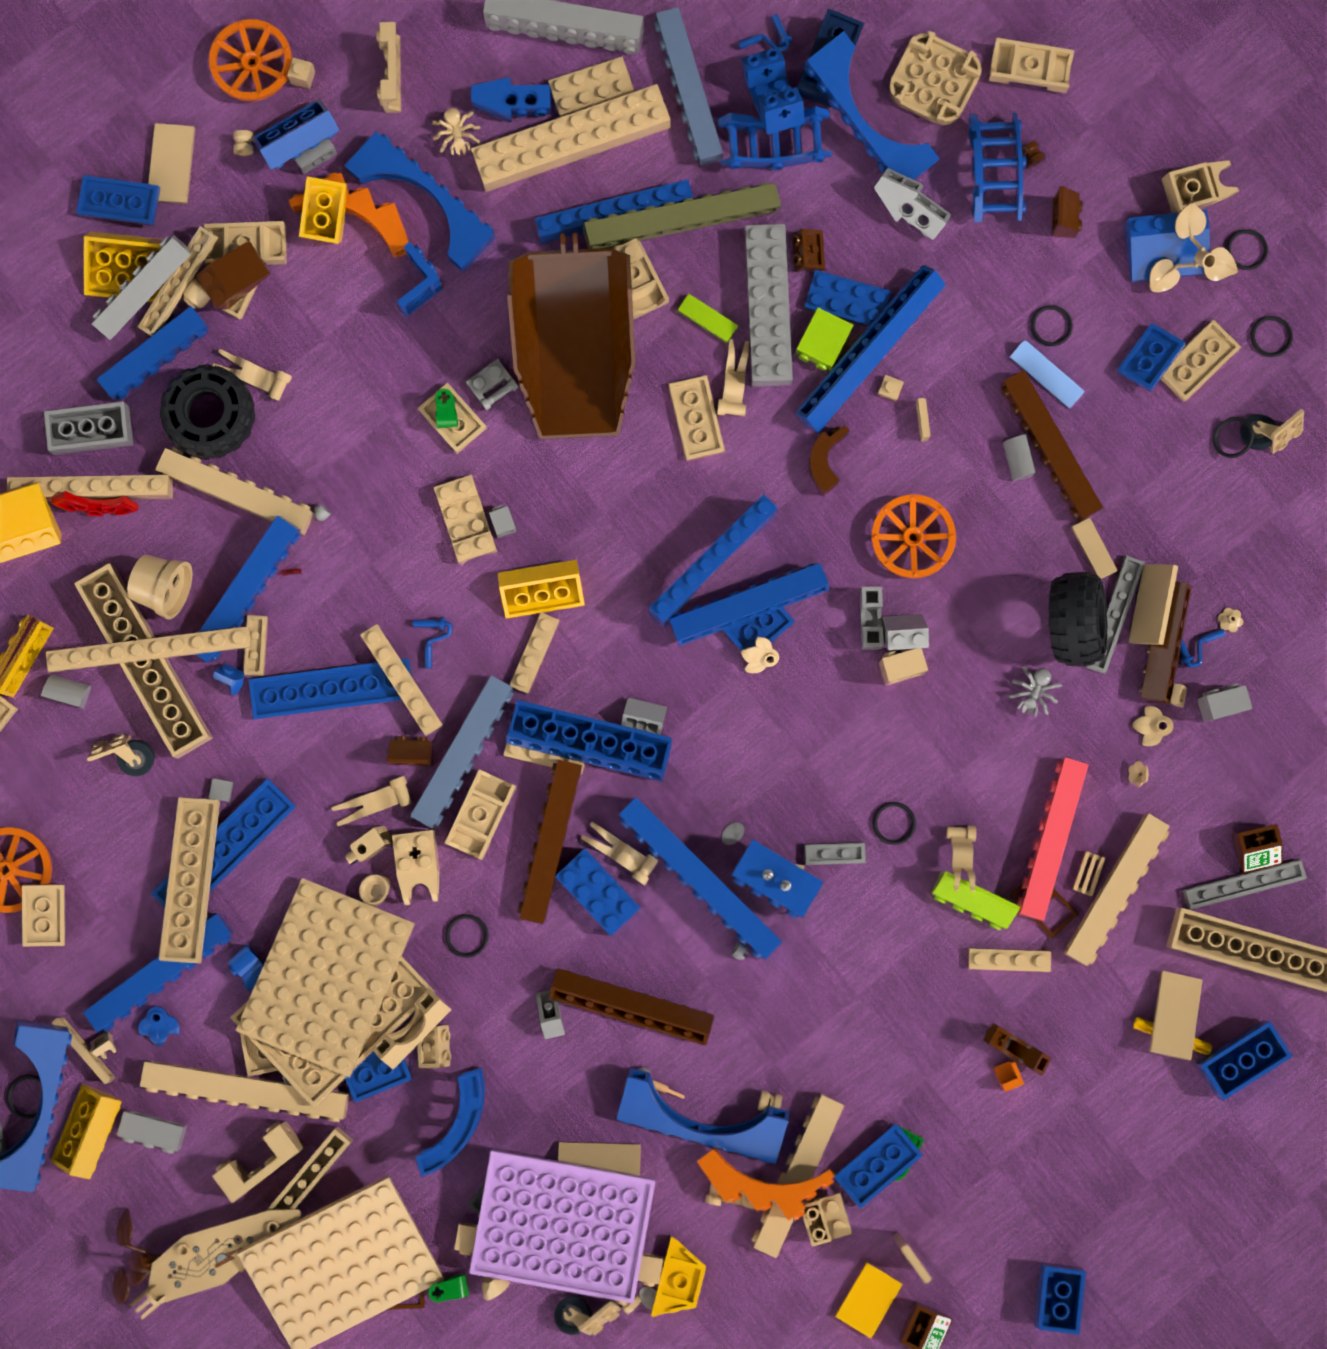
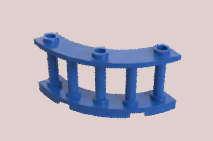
M817 106L804 110L805 124L791 128L793 129L794 155L780 157L779 132L772 133V158H758L756 132L758 130H765L761 120H754L753 116L735 113H729L718 118V126L724 127L729 131L730 157L721 160L720 163L721 165L729 166L730 169L771 168V170H781L787 166L823 162L825 158L832 156V152L822 150L820 123H822V120L830 118V112L828 109ZM812 124L814 150L802 153L801 128L803 125ZM738 129L746 130L749 135L750 157L738 156L736 132Z
M1012 112V122L982 123V121L978 120L977 114H969L968 135L970 147L974 148L972 175H975L976 185L972 191V216L974 222H982V215L986 214V212L1015 211L1017 220L1022 221V213L1026 211V202L1023 201V168L1026 167V156H1022L1020 135L1022 121L1018 120L1016 112ZM1011 130L1012 137L985 138L981 136L982 131ZM1014 145L1015 158L986 159V157L982 156V148L985 146ZM1016 166V181L987 182L983 180V169H986V167ZM994 189H1016L1015 203L986 204V202H983V192Z
M482 1067L458 1076L460 1106L457 1117L448 1134L440 1142L421 1151V1154L416 1156L421 1177L437 1171L450 1162L474 1134L480 1121L485 1101V1083Z

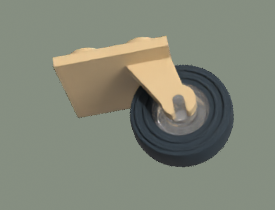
M1300 409L1280 427L1276 426L1274 420L1267 415L1255 414L1246 418L1254 431V440L1250 448L1262 450L1269 447L1272 454L1278 450H1283L1287 446L1288 441L1293 437L1297 438L1303 432L1304 410ZM1242 423L1240 437L1247 446L1250 432L1248 427Z
M124 734L114 736L112 741L95 743L88 754L87 760L90 762L115 753L117 754L119 768L125 774L136 777L150 771L154 764L155 756L151 746L146 742L130 740V734L125 736Z
M570 1296L558 1303L554 1312V1320L559 1330L565 1334L578 1335L583 1332L588 1335H596L604 1328L603 1325L607 1321L611 1322L620 1315L619 1312L622 1310V1307L610 1301L592 1316L590 1306L585 1300L580 1297Z

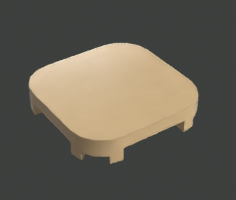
M928 31V33L913 36L900 63L892 75L889 93L893 102L898 106L935 124L950 125L961 116L979 80L982 68L977 54L972 50L969 53L936 37V33Z

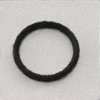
M1244 229L1230 237L1226 250L1231 254V244L1241 234L1248 233L1257 236L1264 247L1262 259L1257 264L1251 266H1244L1235 261L1238 268L1252 270L1260 267L1266 260L1268 245L1260 233L1251 229Z
M1044 306L1032 318V333L1037 341L1046 346H1058L1068 340L1072 333V319L1067 311L1059 306ZM1053 309L1060 311L1068 320V332L1063 339L1057 342L1045 341L1036 332L1035 321L1038 315L1045 310Z
M1263 317L1252 328V344L1264 356H1280L1292 344V330L1289 324L1280 317ZM1264 321H1278L1287 329L1288 343L1283 350L1269 353L1257 345L1255 332L1257 327Z
M1230 417L1222 421L1216 428L1213 436L1214 447L1220 455L1226 458L1242 456L1250 449L1253 443L1254 431L1246 419ZM1231 421H1240L1248 427L1250 432L1247 446L1235 454L1223 452L1217 442L1220 429Z
M899 802L884 804L877 810L873 819V828L880 840L891 845L902 844L909 840L916 827L913 812L906 805ZM891 806L903 808L911 818L910 832L906 837L897 841L888 840L883 837L877 826L880 813Z
M460 915L453 919L447 927V945L454 954L460 957H474L480 954L486 947L489 935L485 923L477 916ZM462 919L475 920L484 930L483 944L473 953L459 952L450 941V931L453 925Z
M25 1075L17 1078L11 1084L7 1093V1101L14 1114L21 1118L31 1119L35 1118L37 1112L34 1114H23L12 1103V1091L19 1082L33 1079L40 1083L38 1076Z

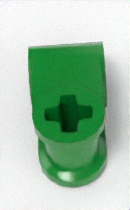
M440 389L435 395L437 428L458 427L455 398L450 390ZM444 395H447V397L450 398L447 399V403H443V401L440 400L444 398Z
M455 1275L444 1279L442 1282L433 1284L428 1291L429 1298L434 1302H442L469 1296L466 1275ZM435 1287H439L440 1290H443L441 1292V1296H437L436 1293H433L435 1291Z

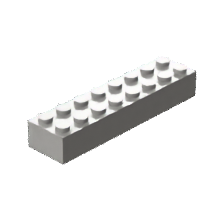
M485 0L483 9L486 27L493 31H500L501 29L507 30L511 34L524 33L533 38L541 36L551 41L559 39L569 44L582 43L591 48L596 46L604 47L608 51L622 50L627 54L640 53L644 32L643 16L553 0Z
M785 224L746 225L745 250L752 387L791 385L793 378Z

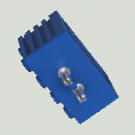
M751 840L743 857L739 860L731 874L734 877L733 882L741 887H744L746 884L752 888L750 892L758 897L766 896L769 898V904L776 908L784 907L787 909L785 913L794 919H797L798 916L800 918L804 917L824 883L755 840Z

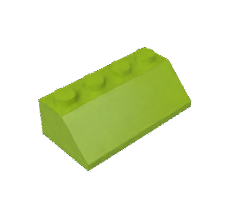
M947 871L940 872L931 891V894L935 895L934 900L943 904L947 901L953 904V909L961 913L966 910L972 913V918L980 922L985 919L990 922V927L999 931L1001 928L1007 929L1020 909V906L976 885L975 892H971L969 882L961 878L959 891H954V875Z

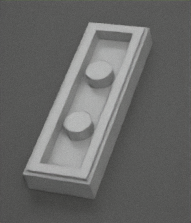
M865 843L804 845L805 865L866 863Z

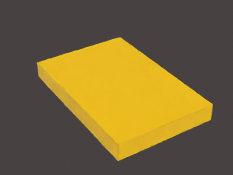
M866 1261L835 1317L867 1337L872 1338L903 1284Z

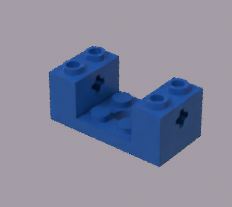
M776 47L741 58L745 85L767 135L805 124L803 100L798 88L791 89L787 80L785 59L780 48Z

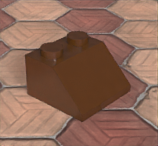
M1059 186L1053 197L1052 237L1075 238L1078 232L1082 230V220H1079V212H1082L1083 201L1080 200V193L1064 186Z
M396 736L395 740H390L387 763L404 766H432L433 742L428 741V737H416V740H408L406 736Z

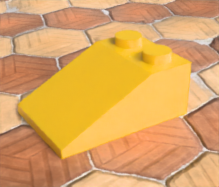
M307 176L299 237L337 244L342 242L345 223L346 183Z

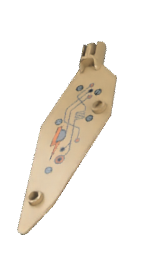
M298 1209L268 1210L183 1236L152 1263L148 1288L134 1299L130 1306L133 1307L146 1295L148 1299L135 1310L136 1313H139L150 1302L153 1304L151 1308L140 1316L143 1320L162 1303L225 1284L244 1267L237 1255L238 1250L297 1221L301 1217V1211ZM271 1224H275L277 1230H273Z

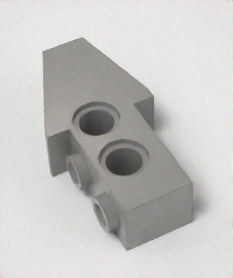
M887 168L874 186L877 194L896 222L902 217L908 224L918 228L923 235L934 240L946 225L951 214L920 192L924 185Z

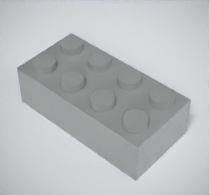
M125 402L44 411L48 451L53 455L134 446L130 407Z

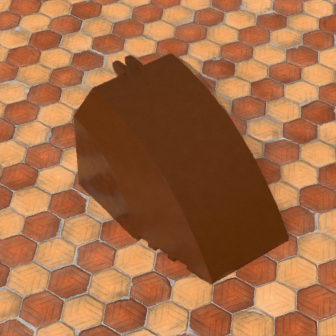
M561 233V250L530 251L509 261L507 298L514 372L518 377L521 391L524 393L526 404L531 412L539 439L618 436L628 399L633 369L635 368L630 255L612 248L578 249L577 233L572 235L573 249L566 250L565 233Z

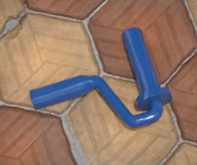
M775 14L771 17V20L780 38V50L784 52L789 48L792 38L787 36L778 14ZM757 34L738 42L740 49L756 44L762 39L772 49L777 47L764 34Z
M442 616L441 619H413V627H440L441 630H445L447 626L446 634L427 640L424 647V669H432L431 643L445 639L452 634V624L446 621L445 616Z
M1224 629L1203 635L1198 639V661L1191 663V661L1195 660L1194 656L1190 657L1182 638L1180 654L1183 660L1180 661L1181 664H1186L1189 668L1200 666L1202 664V643L1226 636Z

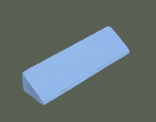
M1026 340L1010 356L1014 362L1069 409L1085 392Z

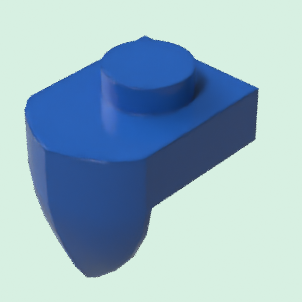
M224 663L214 671L213 678L229 685L231 695L235 696L243 685L244 672Z

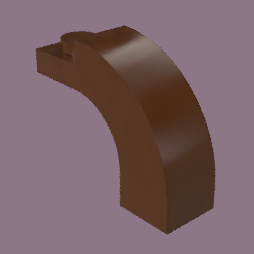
M846 425L841 428L839 426L834 428L829 433L830 437L824 431L817 438L810 454V476L815 487L823 496L840 482V479L829 467L828 453L849 434L850 430Z
M992 1023L983 1039L990 1046L1041 1076L1052 1060L1044 1052L1029 1045L995 1023Z

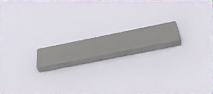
M1125 555L1107 605L1108 636L1105 657L1102 661L1095 662V664L1088 665L1085 668L1106 674L1141 575L1144 561Z
M1299 859L1185 889L1183 893L1188 910L1305 880L1307 877L1302 860Z

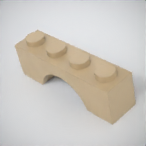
M430 988L414 1002L415 1014L410 1023L395 1033H384L371 1047L374 1053L392 1069L451 1011V1008Z

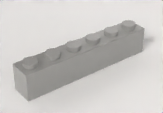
M174 234L170 238L166 236L159 244L161 248L157 252L153 250L147 256L146 260L148 262L143 267L139 265L132 273L134 277L130 281L126 279L120 285L119 289L121 291L117 295L112 294L105 303L108 305L103 310L99 308L93 314L94 320L92 325L109 340L119 332L191 255L192 251Z

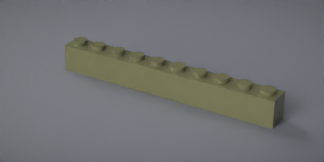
M765 182L754 188L745 186L740 188L739 191L731 192V190L721 192L720 195L715 196L707 194L702 196L701 199L693 200V198H688L676 204L668 202L662 207L655 208V206H649L644 208L643 211L636 212V210H630L618 216L617 214H610L604 219L599 220L598 218H591L584 223L582 230L587 249L608 248L625 244L635 238L638 241L776 213L779 211L781 203L776 184Z

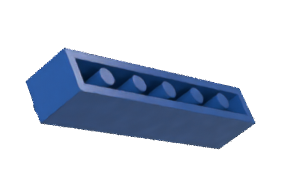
M190 306L96 380L115 402L123 400L128 396L130 390L140 387L148 376L157 374L161 366L165 363H171L179 352L186 351L191 347L192 342L203 338L209 328L192 306Z

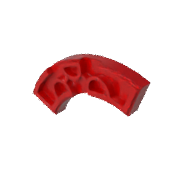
M64 491L51 497V503L59 508L73 513L74 510L87 512L88 516L103 517L104 514L115 513V516L133 513L138 511L139 505L125 496L115 499L95 500L79 497Z

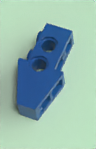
M503 78L472 85L471 102L474 109L512 123V115L517 117H526L527 115L545 117L551 114L550 85H512L511 78ZM510 99L516 100V103L513 105H508L506 102ZM529 99H534L536 101L532 105L526 103V101Z

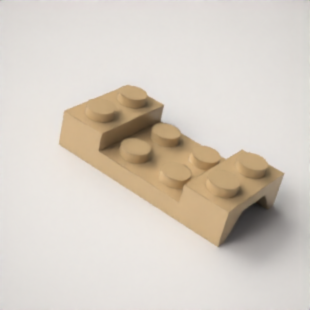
M380 22V29L376 30L377 42H379V48L383 49L387 67L385 68L386 80H380V87H377V97L380 99V106L384 107L385 113L401 112L400 35H396V22Z
M996 38L989 81L1008 84L1009 81L1047 87L1049 91L1066 93L1069 88V74L1074 50Z
M284 221L204 224L206 230L218 237L205 258L207 266L247 241L252 243L263 262L267 265L287 264L286 225Z
M640 241L639 244L646 257L631 264L633 320L669 303V298ZM621 245L613 246V247H608V248L615 249V248H617V247H619V246H621Z
M472 475L434 487L459 565L485 554L497 553Z
M479 769L445 844L483 860L517 786Z

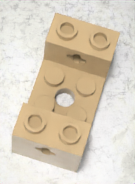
M278 1121L265 1130L267 1135L263 1139L275 1154L263 1163L265 1168L262 1169L260 1166L248 1175L237 1159L232 1162L228 1159L215 1169L217 1173L212 1177L231 1203L239 1199L305 1148L287 1121L282 1124Z

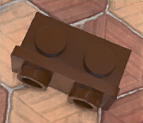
M802 228L795 232L792 237L795 272H800L804 269L824 270L823 230Z

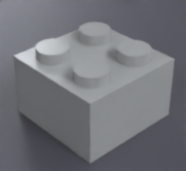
M1238 683L1221 688L1222 692L1219 691V688L1202 693V698L1197 699L1204 722L1253 709L1246 685L1239 687Z

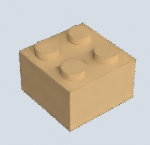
M922 648L903 649L902 653L896 654V651L882 656L879 666L885 686L924 675L928 671Z

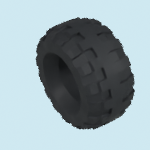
M205 364L197 365L198 367L192 369L187 368L181 371L177 378H173L168 383L169 387L166 392H163L160 409L163 428L171 441L191 456L202 459L225 457L226 454L239 449L244 440L248 439L251 434L252 425L255 423L253 398L241 379L223 367ZM206 394L219 396L224 402V413L221 419L213 426L207 428L196 427L189 418V411L193 402Z
M1090 572L1064 573L1061 577H1056L1051 583L1048 608L1050 641L1054 658L1059 663H1065L1067 666H1088L1102 661L1107 649L1108 636L1106 595L1102 579L1098 575H1092Z

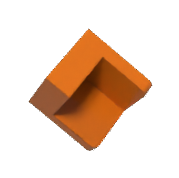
M1014 1060L994 1067L995 1074L1003 1091L1007 1092L1024 1085Z

